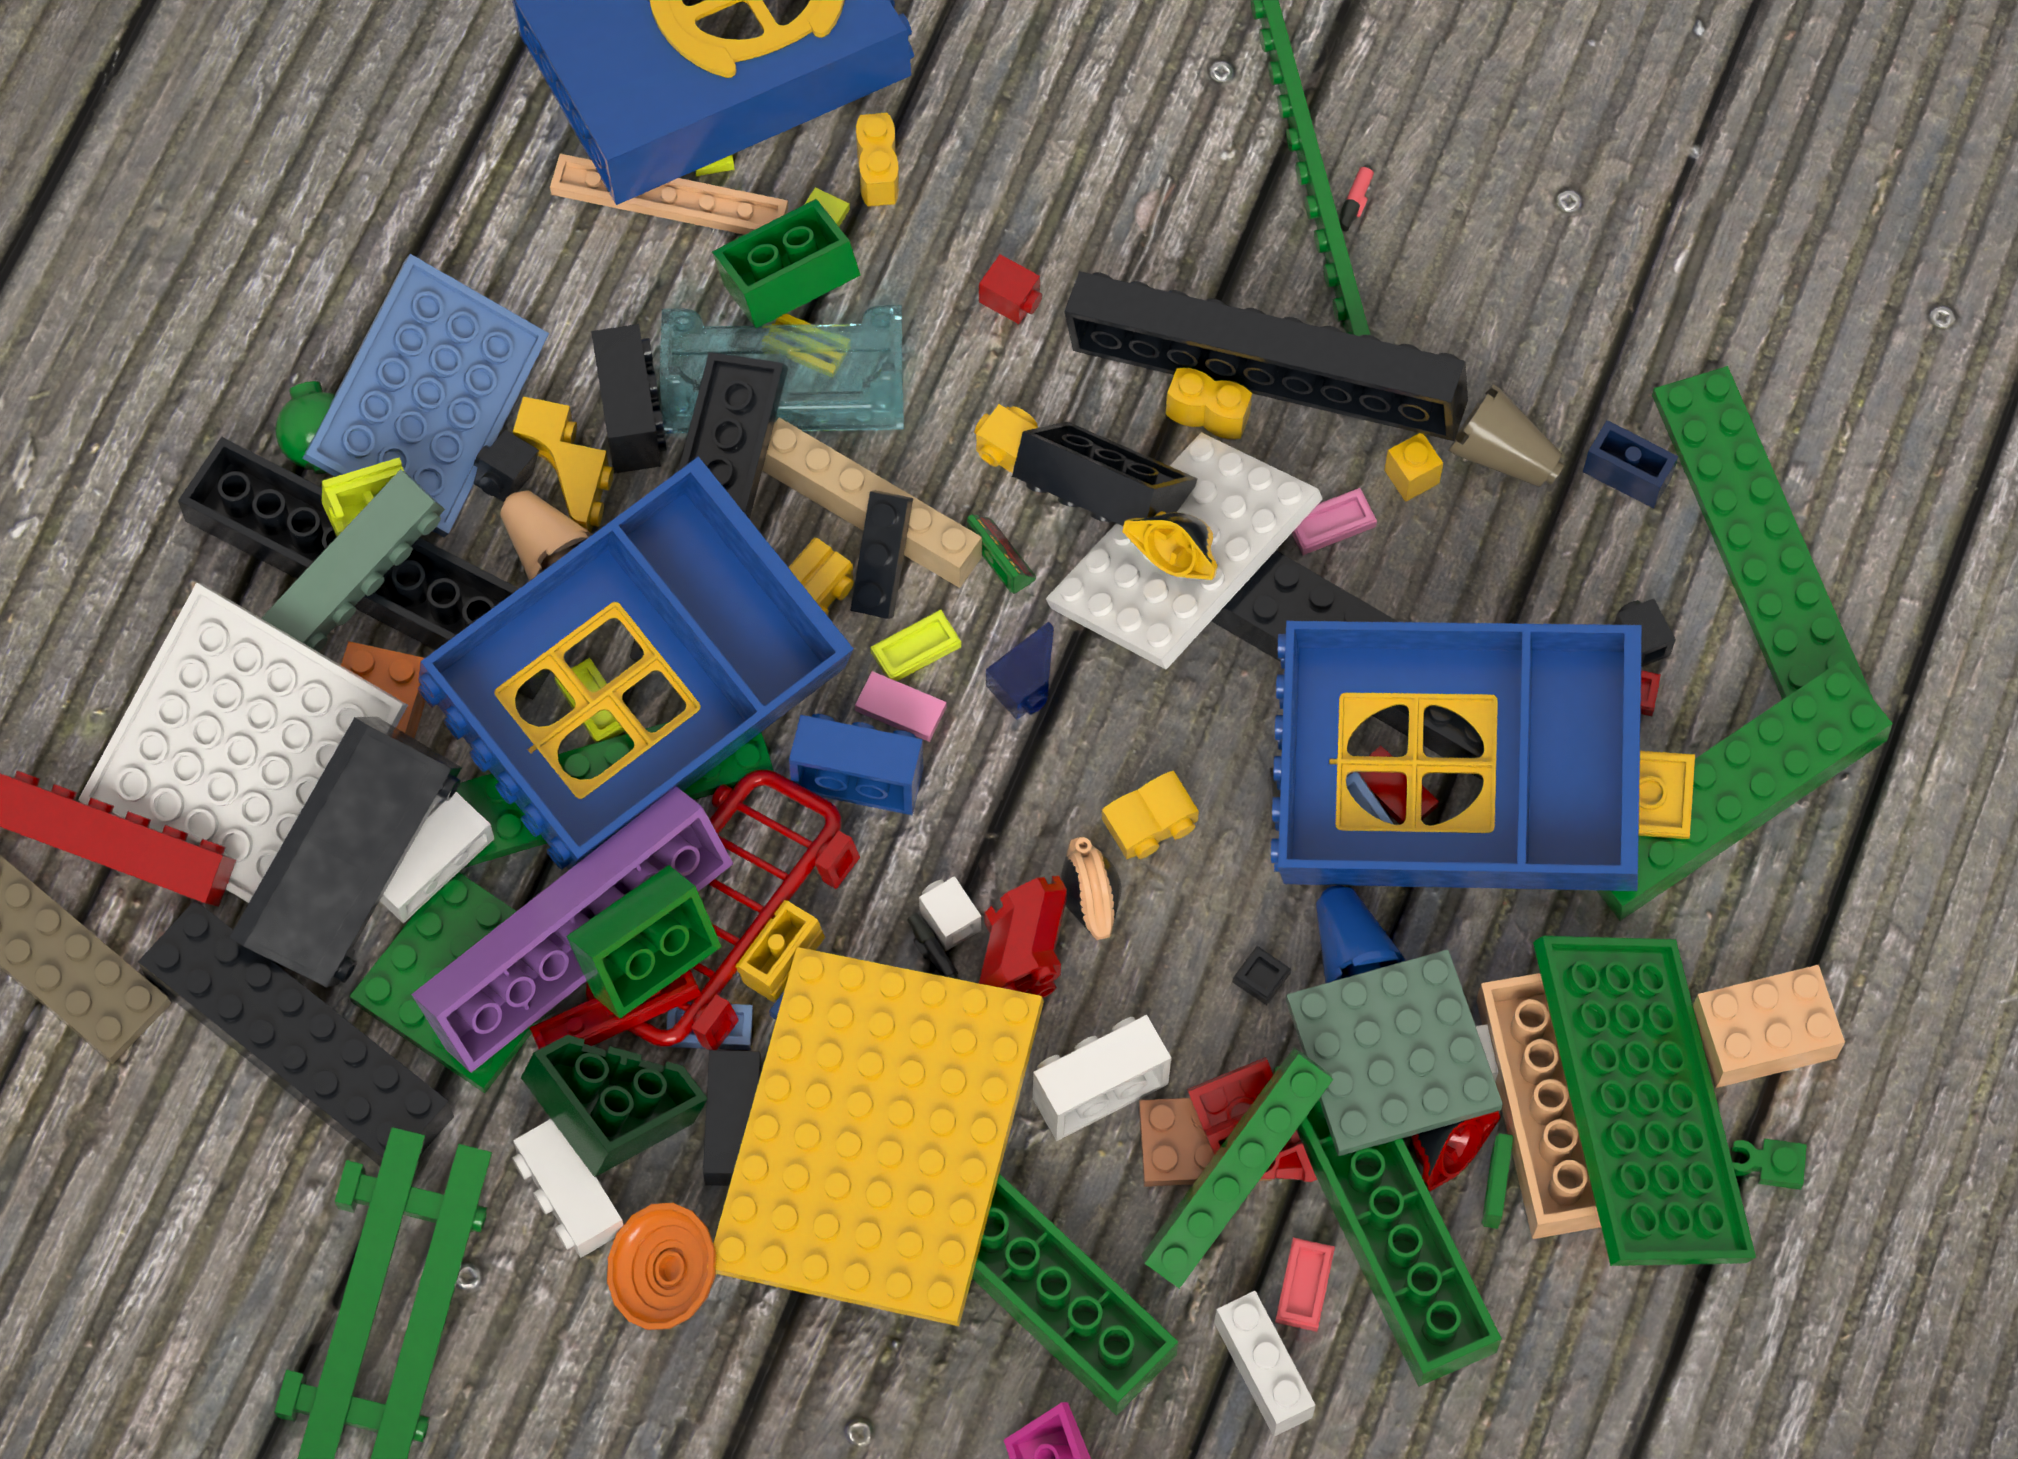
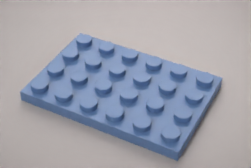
M409 254L302 459L336 477L400 458L405 473L411 476L445 509L440 515L441 520L433 532L446 537L474 484L477 472L474 461L478 453L485 445L491 447L496 441L549 333Z

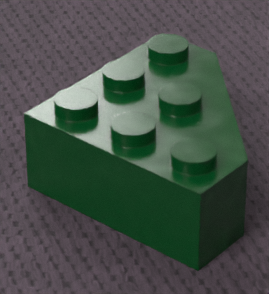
M566 1035L535 1051L521 1079L594 1177L694 1124L708 1100L682 1065L667 1061L665 1065L642 1060V1055L611 1046L604 1050L584 1044V1039Z

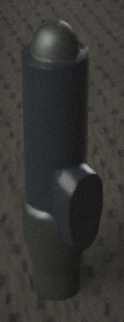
M918 913L908 917L907 922L915 936L913 942L925 959L930 958L941 976L958 979L957 969L938 942L932 929L922 920Z

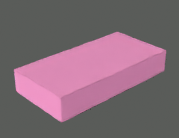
M1361 488L1319 503L1292 532V535L1302 555L1373 529L1376 527L1377 520Z
M873 671L855 704L856 712L899 730L910 732L930 742L947 708V702Z

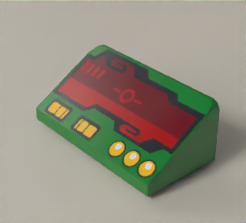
M974 514L967 517V529L982 537L983 558L1010 593L1015 594L1036 580V575L992 519Z

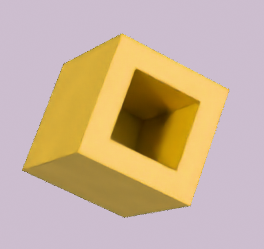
M1418 433L1388 449L1384 471L1406 502L1440 483L1443 462L1425 435Z

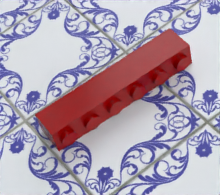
M18 770L14 777L0 773V827L192 899L219 907L236 863V859L223 855L226 847L205 839L201 840L199 846L186 841L189 833L167 825L164 826L162 832L149 828L151 819L127 811L125 818L112 814L113 805L91 797L88 805L75 800L77 792L53 784L51 791L38 787L40 778Z

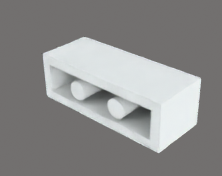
M457 792L449 801L442 799L433 806L380 902L402 923L406 922L494 840L491 824Z
M552 1119L513 1140L517 1155L512 1157V1160L523 1179L525 1180L531 1176L537 1185L538 1190L533 1192L544 1214L553 1212L560 1223L554 1229L566 1250L574 1247L579 1257L582 1258L615 1238L617 1232L623 1226L620 1215L598 1179L591 1174Z
M1256 1291L1216 1309L1214 1324L1273 1437L1311 1419L1316 1405Z

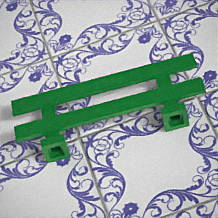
M391 1127L377 1178L365 1175L366 1170L363 1164L346 1160L335 1204L338 1209L355 1213L357 1204L369 1206L319 1385L318 1387L306 1385L307 1379L304 1374L286 1370L274 1411L278 1418L293 1422L296 1420L297 1413L309 1415L298 1459H335L344 1425L378 1433L371 1459H408L412 1442H424L430 1417L421 1415V1409L470 1233L473 1231L481 1233L484 1227L488 1207L480 1206L479 1200L492 1152L458 1144L445 1194L412 1187L425 1135ZM403 1215L436 1223L388 1398L386 1404L354 1397L353 1393Z

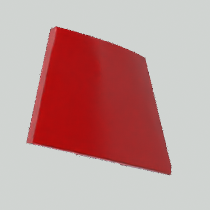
M1266 1057L1187 1089L1214 1155L1272 1078L1273 1072ZM1297 1130L1261 1179L1275 1180L1280 1178L1303 1180L1304 1182L1317 1180Z

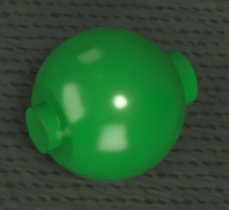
M318 381L304 382L289 389L291 400L282 407L277 417L276 439L282 453L293 464L303 469L314 470L315 474H326V471L302 458L321 425L335 394L323 392L321 383Z

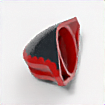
M1499 1111L1412 1135L1417 1159L1423 1166L1422 1179L1429 1192L1455 1178L1471 1163L1501 1119Z

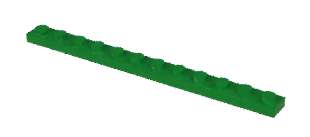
M1250 0L1253 17L1255 20H1261L1263 28L1259 31L1263 52L1270 53L1272 61L1268 63L1270 80L1272 85H1278L1281 95L1277 96L1279 113L1281 118H1287L1290 128L1286 130L1288 147L1290 152L1296 151L1299 162H1296L1295 165L1297 180L1300 186L1305 185L1308 196H1305L1306 213L1309 219H1315L1317 230H1314L1315 246L1318 253H1324L1327 264L1323 265L1324 279L1328 288H1334L1336 296L1333 299L1335 319L1337 322L1343 321L1345 332L1356 336L1370 335L1279 0Z

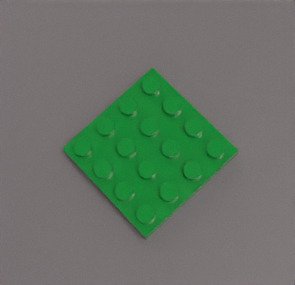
M460 872L416 911L349 996L353 1004L483 1093L487 1092L532 1034L530 1027L540 1023L547 1015V1013L544 1014L471 1073L445 1049L412 997V993L517 912Z

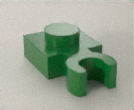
M1764 1138L1761 1150H1759L1748 1141H1734L1731 1152L1742 1153L1747 1158V1162L1744 1164L1732 1162L1735 1175L1745 1176L1755 1171L1759 1172L1758 1184L1801 1190L1804 1184L1807 1144Z

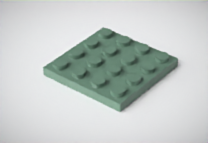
M1449 949L1286 995V1003L1304 1055L1328 1071L1333 1078V1081L1319 1098L1338 1156L1502 1109L1503 1103Z

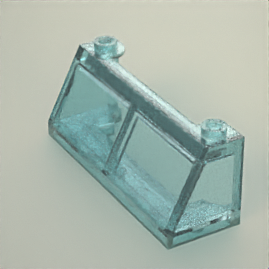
M902 305L873 306L863 314L862 324L762 325L758 328H755L753 325L703 326L701 316L693 310L685 308L662 309L659 380L664 434L688 433L709 352L782 362L788 367L775 422L780 417L802 431L904 430Z

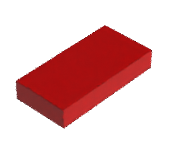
M1381 745L1369 755L1373 757H1393ZM1358 772L1383 808L1400 825L1404 823L1407 806L1406 775L1399 772ZM1423 785L1421 821L1436 809L1439 801Z

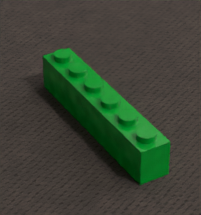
M1295 1047L1292 1049L1142 1253L1144 1264L1180 1289L1333 1081L1328 1071Z

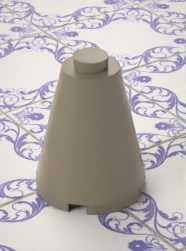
M1492 384L1485 393L1487 396L1481 404L1478 403L1457 433L1455 442L1449 447L1448 451L1456 456L1537 487H1541L1544 482L1551 485L1564 467V464L1559 462L1562 453L1498 386Z

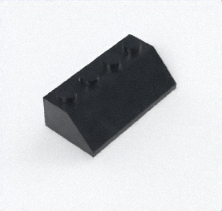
M1068 421L1023 431L1012 477L1026 482V487L1032 491L1039 493L1048 492L1057 496L1058 502L1063 505L1084 508L1091 512L1090 515L1094 519L1103 522H1115L1124 526V522L1128 519L1154 517L1161 511L1166 513L1177 512L1195 488L1198 479Z

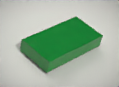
M1499 1133L1495 1137L1492 1146L1481 1223L1483 1227L1498 1229L1503 1216L1513 1135Z

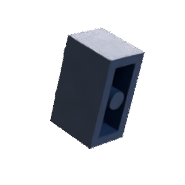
M1606 420L1588 451L1583 473L1654 509L1673 476L1679 456Z

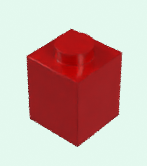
M999 254L979 283V303L1017 324H1020L1027 313L1032 315L1036 311L1043 296L1040 293V276Z

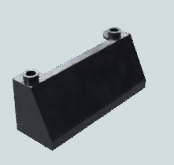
M354 717L229 938L325 987L338 985L340 981L345 983L357 965V961L353 959L355 950L352 948L433 806L442 799L449 801L457 791L461 782L457 776L462 767L379 717Z

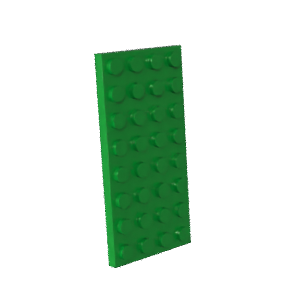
M1541 936L1535 940L1533 945L1610 1266L1741 1264L1755 1259L1756 1254L1676 939Z

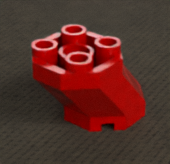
M1052 876L1051 884H1048L1045 877H1037L1005 893L1000 898L1003 907L995 912L993 906L984 912V924L990 933L979 984L1039 995L1042 998L1051 995L1057 989L1054 981L1061 976V963L1055 954L1067 898V889L1060 876Z

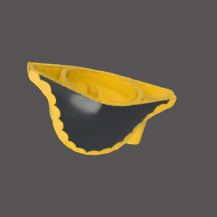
M1161 511L1154 517L1132 518L1124 522L1122 532L1162 571L1183 578L1207 580L1215 578L1218 565L1211 552L1213 532L1201 519L1185 513H1166Z

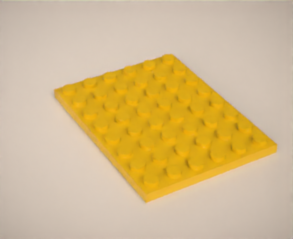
M797 947L713 1243L716 1250V1274L960 1326L1044 1003L1042 996Z

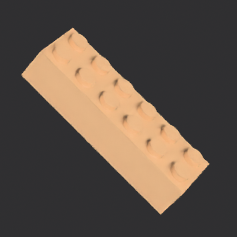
M1537 973L1481 983L1476 1001L1482 1025H1488L1499 1071L1495 1082L1503 1103L1502 1112L1507 1134L1513 1135L1512 1155L1532 1239L1599 1228L1601 1224L1541 974Z

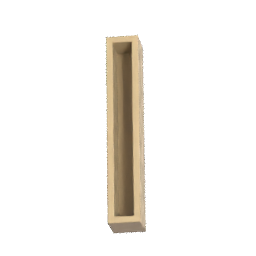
M780 417L774 423L763 472L861 530H864L870 491L877 490L913 498L904 555L958 588L963 585L982 558L981 536Z

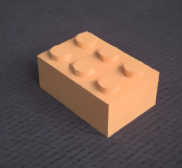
M1819 965L1700 993L1693 1004L1705 1056L1716 1088L1837 1059L1845 1044Z

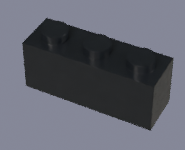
M709 1050L708 1100L706 1101L703 1158L705 1185L730 1186L763 1069L759 1051Z

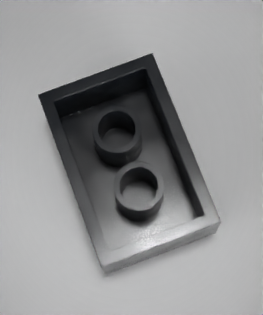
M639 324L591 331L614 474L661 467L659 452L667 451L650 338L641 339Z

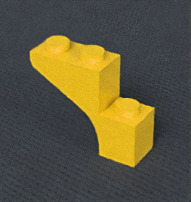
M523 396L513 435L539 450L538 456L552 465L557 473L570 519L589 532H592L593 526H599L602 520L604 503L600 502L603 490L609 491L613 481L614 467L609 466L607 451L574 444L577 422L572 421L570 406Z

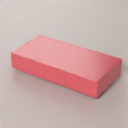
M1293 1237L1275 1323L1315 1332L1318 1331L1335 1246Z

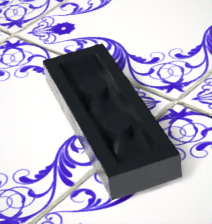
M877 490L870 491L850 611L885 619L894 617L913 498Z

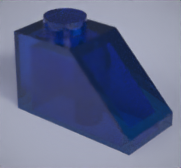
M1049 621L986 669V687L1016 720L1026 713L1029 715L1036 713L1047 702L1054 639V627Z

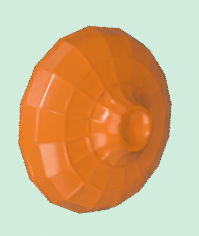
M675 1203L651 1204L631 1215L617 1232L608 1255L607 1284L614 1305L629 1322L646 1330L671 1329L690 1319L707 1300L716 1277V1250L708 1228L693 1211Z

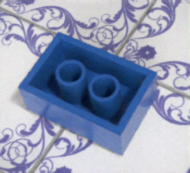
M813 714L811 717L800 715L789 758L791 781L824 798L913 816L923 774V739L916 738L914 734L902 730H895L892 733L879 731L872 725L863 722H854L852 725L835 722L832 717L823 714Z

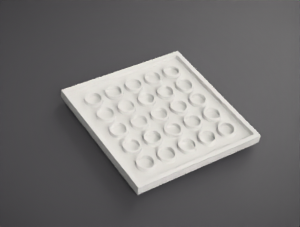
M196 583L78 800L88 805L91 797L113 805L112 814L122 818L126 817L127 811L151 819L149 828L160 832L163 831L165 825L189 833L186 841L198 846L201 840L205 839L226 847L223 855L236 859L226 890L249 903L354 717H379L396 728L408 704L204 584Z

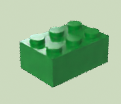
M817 199L712 251L724 287L755 328L772 322L776 318L861 276L850 240Z
M670 865L566 936L594 997L618 1018L625 1016L722 947L696 886Z

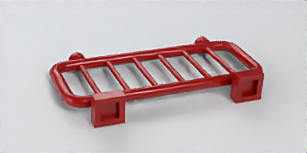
M768 769L755 770L746 774L737 782L734 788L726 784H722L717 788L712 798V805L718 809L709 820L718 836L734 813L739 810L808 849L788 874L719 836L727 850L780 878L783 882L766 905L763 906L716 879L711 881L708 885L759 914L740 939L712 924L716 935L733 944L734 947L716 971L701 963L693 967L694 970L710 979L700 991L702 996L695 998L691 1005L684 1003L678 1006L685 1013L675 1026L668 1030H661L645 1021L628 1029L629 1032L650 1044L666 1047L682 1042L693 1030L702 1047L708 1050H717L739 1019L730 1002L720 997L719 994L737 972L736 964L768 921L775 918L774 913L783 901H790L815 866L822 881L837 889L860 859L853 839L840 831L841 815L838 808L829 800ZM768 786L823 816L825 825L812 842L743 804L744 800L754 788ZM588 982L586 984L587 1001L595 998Z

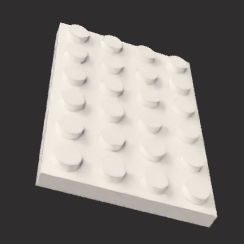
M1202 432L1170 466L1198 478L1195 488L1177 513L1195 516L1204 521L1212 530L1211 552L1218 565L1215 578L1213 580L1183 578L1162 571L1122 532L1123 526L1116 523L1046 598L1052 610L1164 669H1167L1322 501L1318 488Z

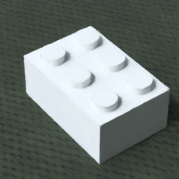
M1147 1015L1137 1020L1134 1017L1126 1018L1112 1028L1113 1032L1099 1039L1097 1036L1088 1037L1075 1046L1074 1052L1062 1058L1059 1055L1051 1056L1037 1066L1038 1070L1033 1072V1100L1056 1141L1168 1085L1171 1056Z

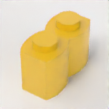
M888 113L860 115L856 124V143L862 198L867 206L895 204L899 195V171L895 151V127L893 120Z
M1178 368L1167 392L1165 414L1173 421L1184 426H1203L1207 431L1220 438L1230 440L1241 439L1250 416L1252 393L1238 383L1224 380L1214 381L1210 376L1201 371L1191 368Z
M1174 770L1151 780L1138 790L1116 799L1102 809V820L1126 860L1135 856L1138 859L1146 858L1158 850L1160 847L1158 843L1172 836L1176 840L1188 835L1195 829L1194 823L1198 821L1199 810Z

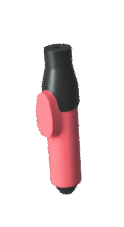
M1369 164L1359 168L1347 199L1343 203L1339 219L1342 231L1349 230L1351 223L1356 217L1361 216L1368 198L1365 197V194L1374 175L1372 166Z

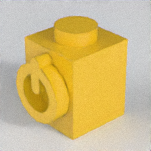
M998 404L991 415L985 413L975 427L976 451L989 465L994 467L1000 465L1013 473L1023 431L1036 429L1038 424L1026 411L1014 406L1005 408Z

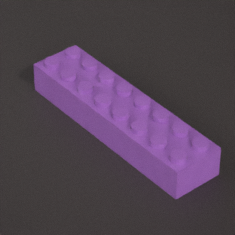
M675 786L412 993V997L445 1049L472 1073L585 983L587 980L566 936L666 866L670 865L694 884L699 892L733 865L729 854L703 807Z

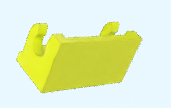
M400 458L322 481V505L336 536L352 522L400 469L404 471Z

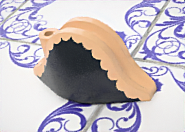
M1085 837L1071 839L1060 876L1067 889L1066 907L1096 940L1110 938L1121 897L1122 887L1118 872L1110 860L1095 848L1089 839Z

